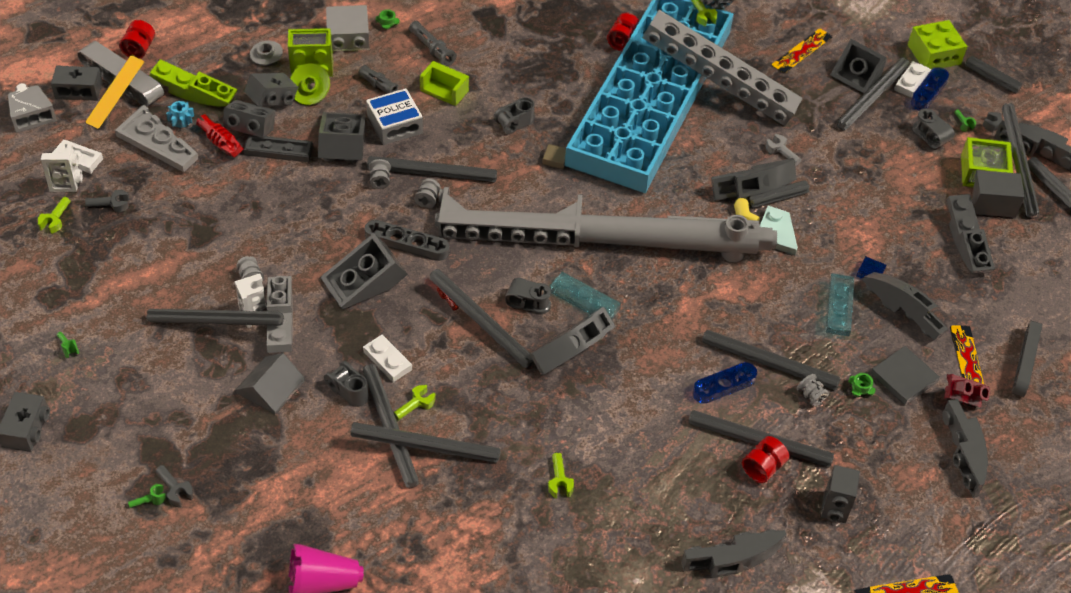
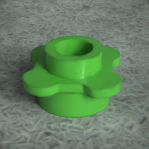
M383 10L376 17V22L380 23L383 29H389L394 25H398L400 19L396 18L394 11Z
M859 373L849 378L848 382L852 385V394L859 397L865 394L872 396L875 394L876 390L872 387L873 379L870 375Z

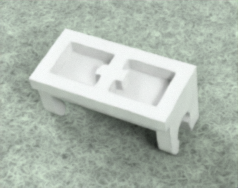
M260 273L235 281L240 311H261L267 308L262 284L263 280Z

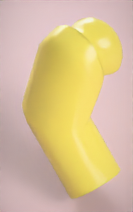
M739 198L735 201L734 209L736 215L744 216L747 220L759 221L760 217L749 211V203L746 199Z

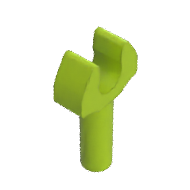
M691 0L699 11L696 18L699 24L706 26L707 18L711 19L713 24H716V9H706L701 0Z
M63 197L51 214L39 215L38 226L41 231L49 223L51 234L62 228L63 225L59 217L70 204V199Z
M427 385L414 387L412 389L413 399L393 412L396 420H400L417 407L429 410L433 407L436 400L435 393L423 398L421 396L427 393Z
M554 453L552 459L555 478L548 481V490L556 499L557 487L563 486L566 488V495L569 498L574 490V479L565 477L562 454Z

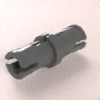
M363 65L359 69L358 75L370 82L372 87L380 88L388 94L398 90V84L387 79L382 72H376L367 65Z

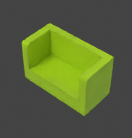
M432 61L420 75V91L457 106L469 92V76Z

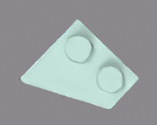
M768 206L760 227L777 230L776 250L796 255L798 247L790 213Z

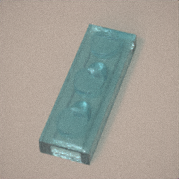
M561 272L550 285L552 294L589 314L604 306L612 319L620 310V302L564 272Z
M831 273L826 333L850 336L854 277Z

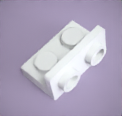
M67 145L66 153H42L41 162L49 191L77 192L78 184L82 183L83 173L81 169H78L79 158L78 154L74 153L73 145Z

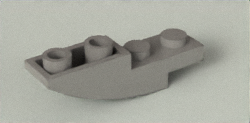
M292 276L268 277L267 311L281 312L284 315L281 326L267 325V353L292 352Z

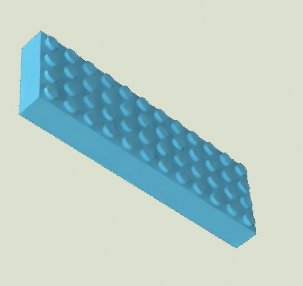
M652 0L568 143L565 154V166L646 194L706 77L642 37L657 12L661 10L722 48L731 32L734 13L716 9V24H713L711 19L707 18V24L703 26L696 21L699 11L691 0ZM704 4L706 9H713V7Z

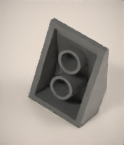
M323 112L319 129L318 158H323L325 161L345 159L347 162H357L362 160L366 114Z
M373 233L324 273L321 279L340 307L345 309L390 290L408 274L388 246Z

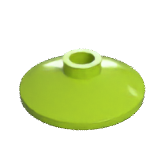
M314 63L301 65L293 72L290 78L298 86L294 99L304 105L319 103L326 97L330 88L328 73L323 67ZM315 83L314 88L310 89V85Z

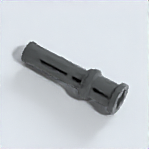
M417 20L409 25V30L429 48L430 54L433 57H437L440 60V64L448 67L454 63L456 53L453 50H449L444 41L437 40Z

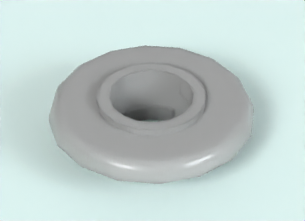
M270 40L255 44L250 51V57L253 62L263 66L276 63L283 54L281 45Z

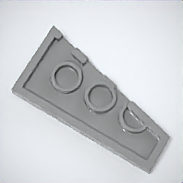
M145 105L140 107L115 129L117 137L182 172H185L198 160L197 152L184 140L177 138L173 130L168 126L165 127L155 114L152 115Z

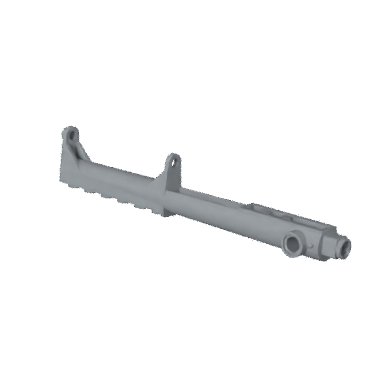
M444 187V189L439 190L440 213L435 215V227H439V237L450 239L574 245V247H579V242L711 251L721 252L722 257L728 262H739L743 259L744 254H757L758 250L771 251V248L776 249L777 230L760 227L759 221L747 220L741 215H732L727 219L669 215L667 218L582 215L583 195L578 194L577 202L558 213L466 210L450 197L449 187Z

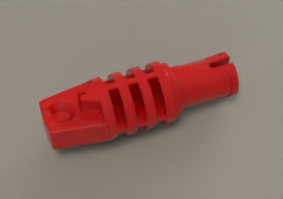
M205 114L200 116L204 121L199 118L196 120V125L204 130L207 138L223 152L235 158L243 151L235 136L221 124L214 123Z

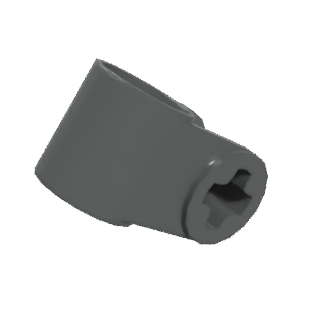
M527 97L520 98L497 109L493 118L503 126V131L506 134H512L534 122V101Z
M921 109L918 113V121L914 123L912 128L915 134L920 136L934 149L951 141L955 135L951 125L942 120L931 109Z
M514 278L505 296V302L514 309L545 314L551 309V302L549 300L551 289L543 283H536L523 278Z
M342 361L339 364L340 367L332 373L324 375V380L328 387L338 393L350 405L358 407L366 404L369 395L366 378L358 373L348 362Z

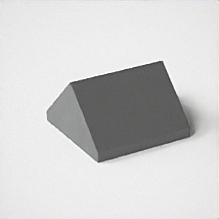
M850 39L830 75L865 94L882 77L887 57Z
M976 170L972 198L975 214L1016 218L1025 198L1021 174Z
M284 353L265 356L235 391L237 394L276 415L305 382V377Z

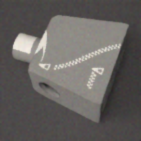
M19 84L15 87L14 92L8 94L10 116L16 133L57 121L52 103L39 86L28 87L26 84Z

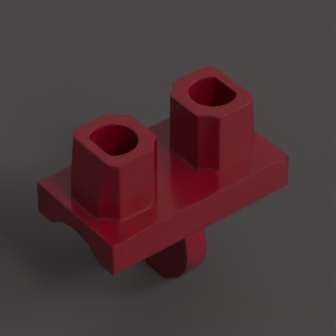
M947 374L948 385L945 387V399H958L959 403L974 408H981L982 401L989 400V386L954 374Z

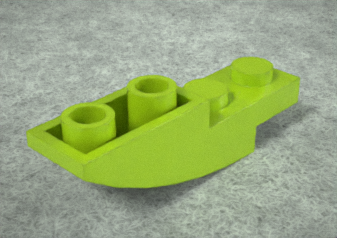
M161 59L150 72V77L169 87L168 93L199 104L227 106L238 91V89L200 71L197 75H193Z

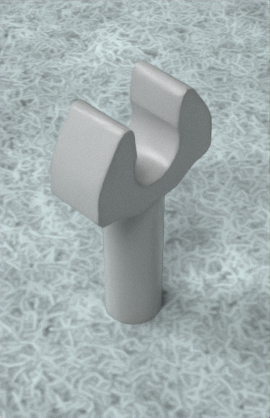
M775 134L773 140L775 143L767 139L766 149L770 154L780 152L787 159L794 158L795 166L800 164L801 159L786 147V137Z

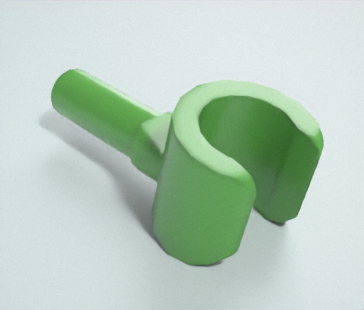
M959 109L955 110L954 113L962 123L961 131L966 132L969 127L971 130H974L976 120L971 117L965 118Z
M58 332L57 336L62 342L61 346L65 357L69 358V354L74 352L79 354L76 341L74 339L68 340L62 332Z
M153 485L150 489V494L129 501V507L132 508L146 502H152L155 505L162 504L165 500V493L160 494L163 492V485Z

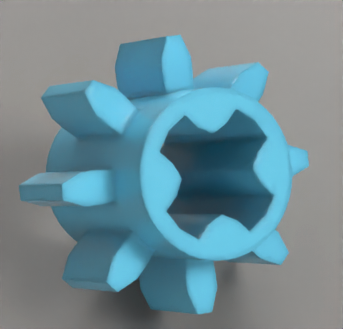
M176 101L171 106H168L167 120L172 121L173 127L184 128L193 123L194 110L189 108L187 102Z

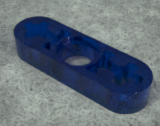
M933 68L913 93L911 106L919 111L921 109H928L947 84L949 72L944 68ZM925 87H931L935 91H929Z
M744 362L699 379L694 384L693 398L697 402L705 404L750 387L756 381L757 369L753 364ZM727 379L732 385L724 387L718 381Z

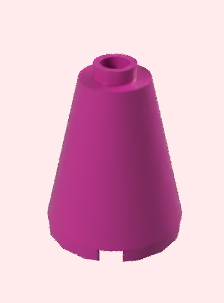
M293 544L294 549L291 550L289 577H291V582H294V586H288L289 593H330L356 588L358 582L363 581L364 569L363 566H359L358 560L301 544Z

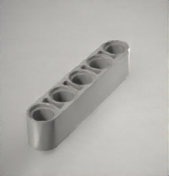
M97 41L91 42L77 52L79 61L85 67H99L101 78L110 84L127 62ZM139 69L124 93L141 105L148 107L164 95V90L155 79Z

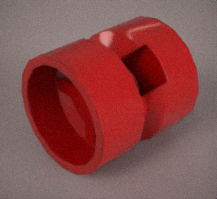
M630 13L620 14L607 35L609 45L615 50L623 51L640 20Z
M142 20L132 21L119 43L121 52L127 57L134 56L142 59L155 37L154 28Z
M766 436L756 445L755 449L751 450L742 459V467L754 481L766 483L776 473V470H779L789 460V452L777 438Z

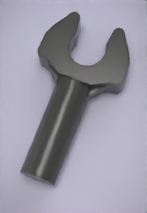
M988 112L983 122V127L990 132L997 130L1000 122L1003 121L1002 114Z
M115 190L111 197L85 198L86 207L111 206L114 212L118 213L129 209L127 200L130 199L128 192Z
M164 465L156 469V473L170 489L166 497L171 505L179 508L182 507L181 501L177 496L180 493L186 494L190 500H193L192 486L188 481L178 483Z

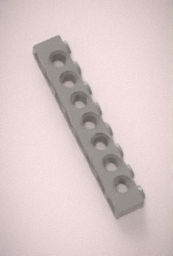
M661 10L657 12L642 37L784 126L795 114L802 100V97Z

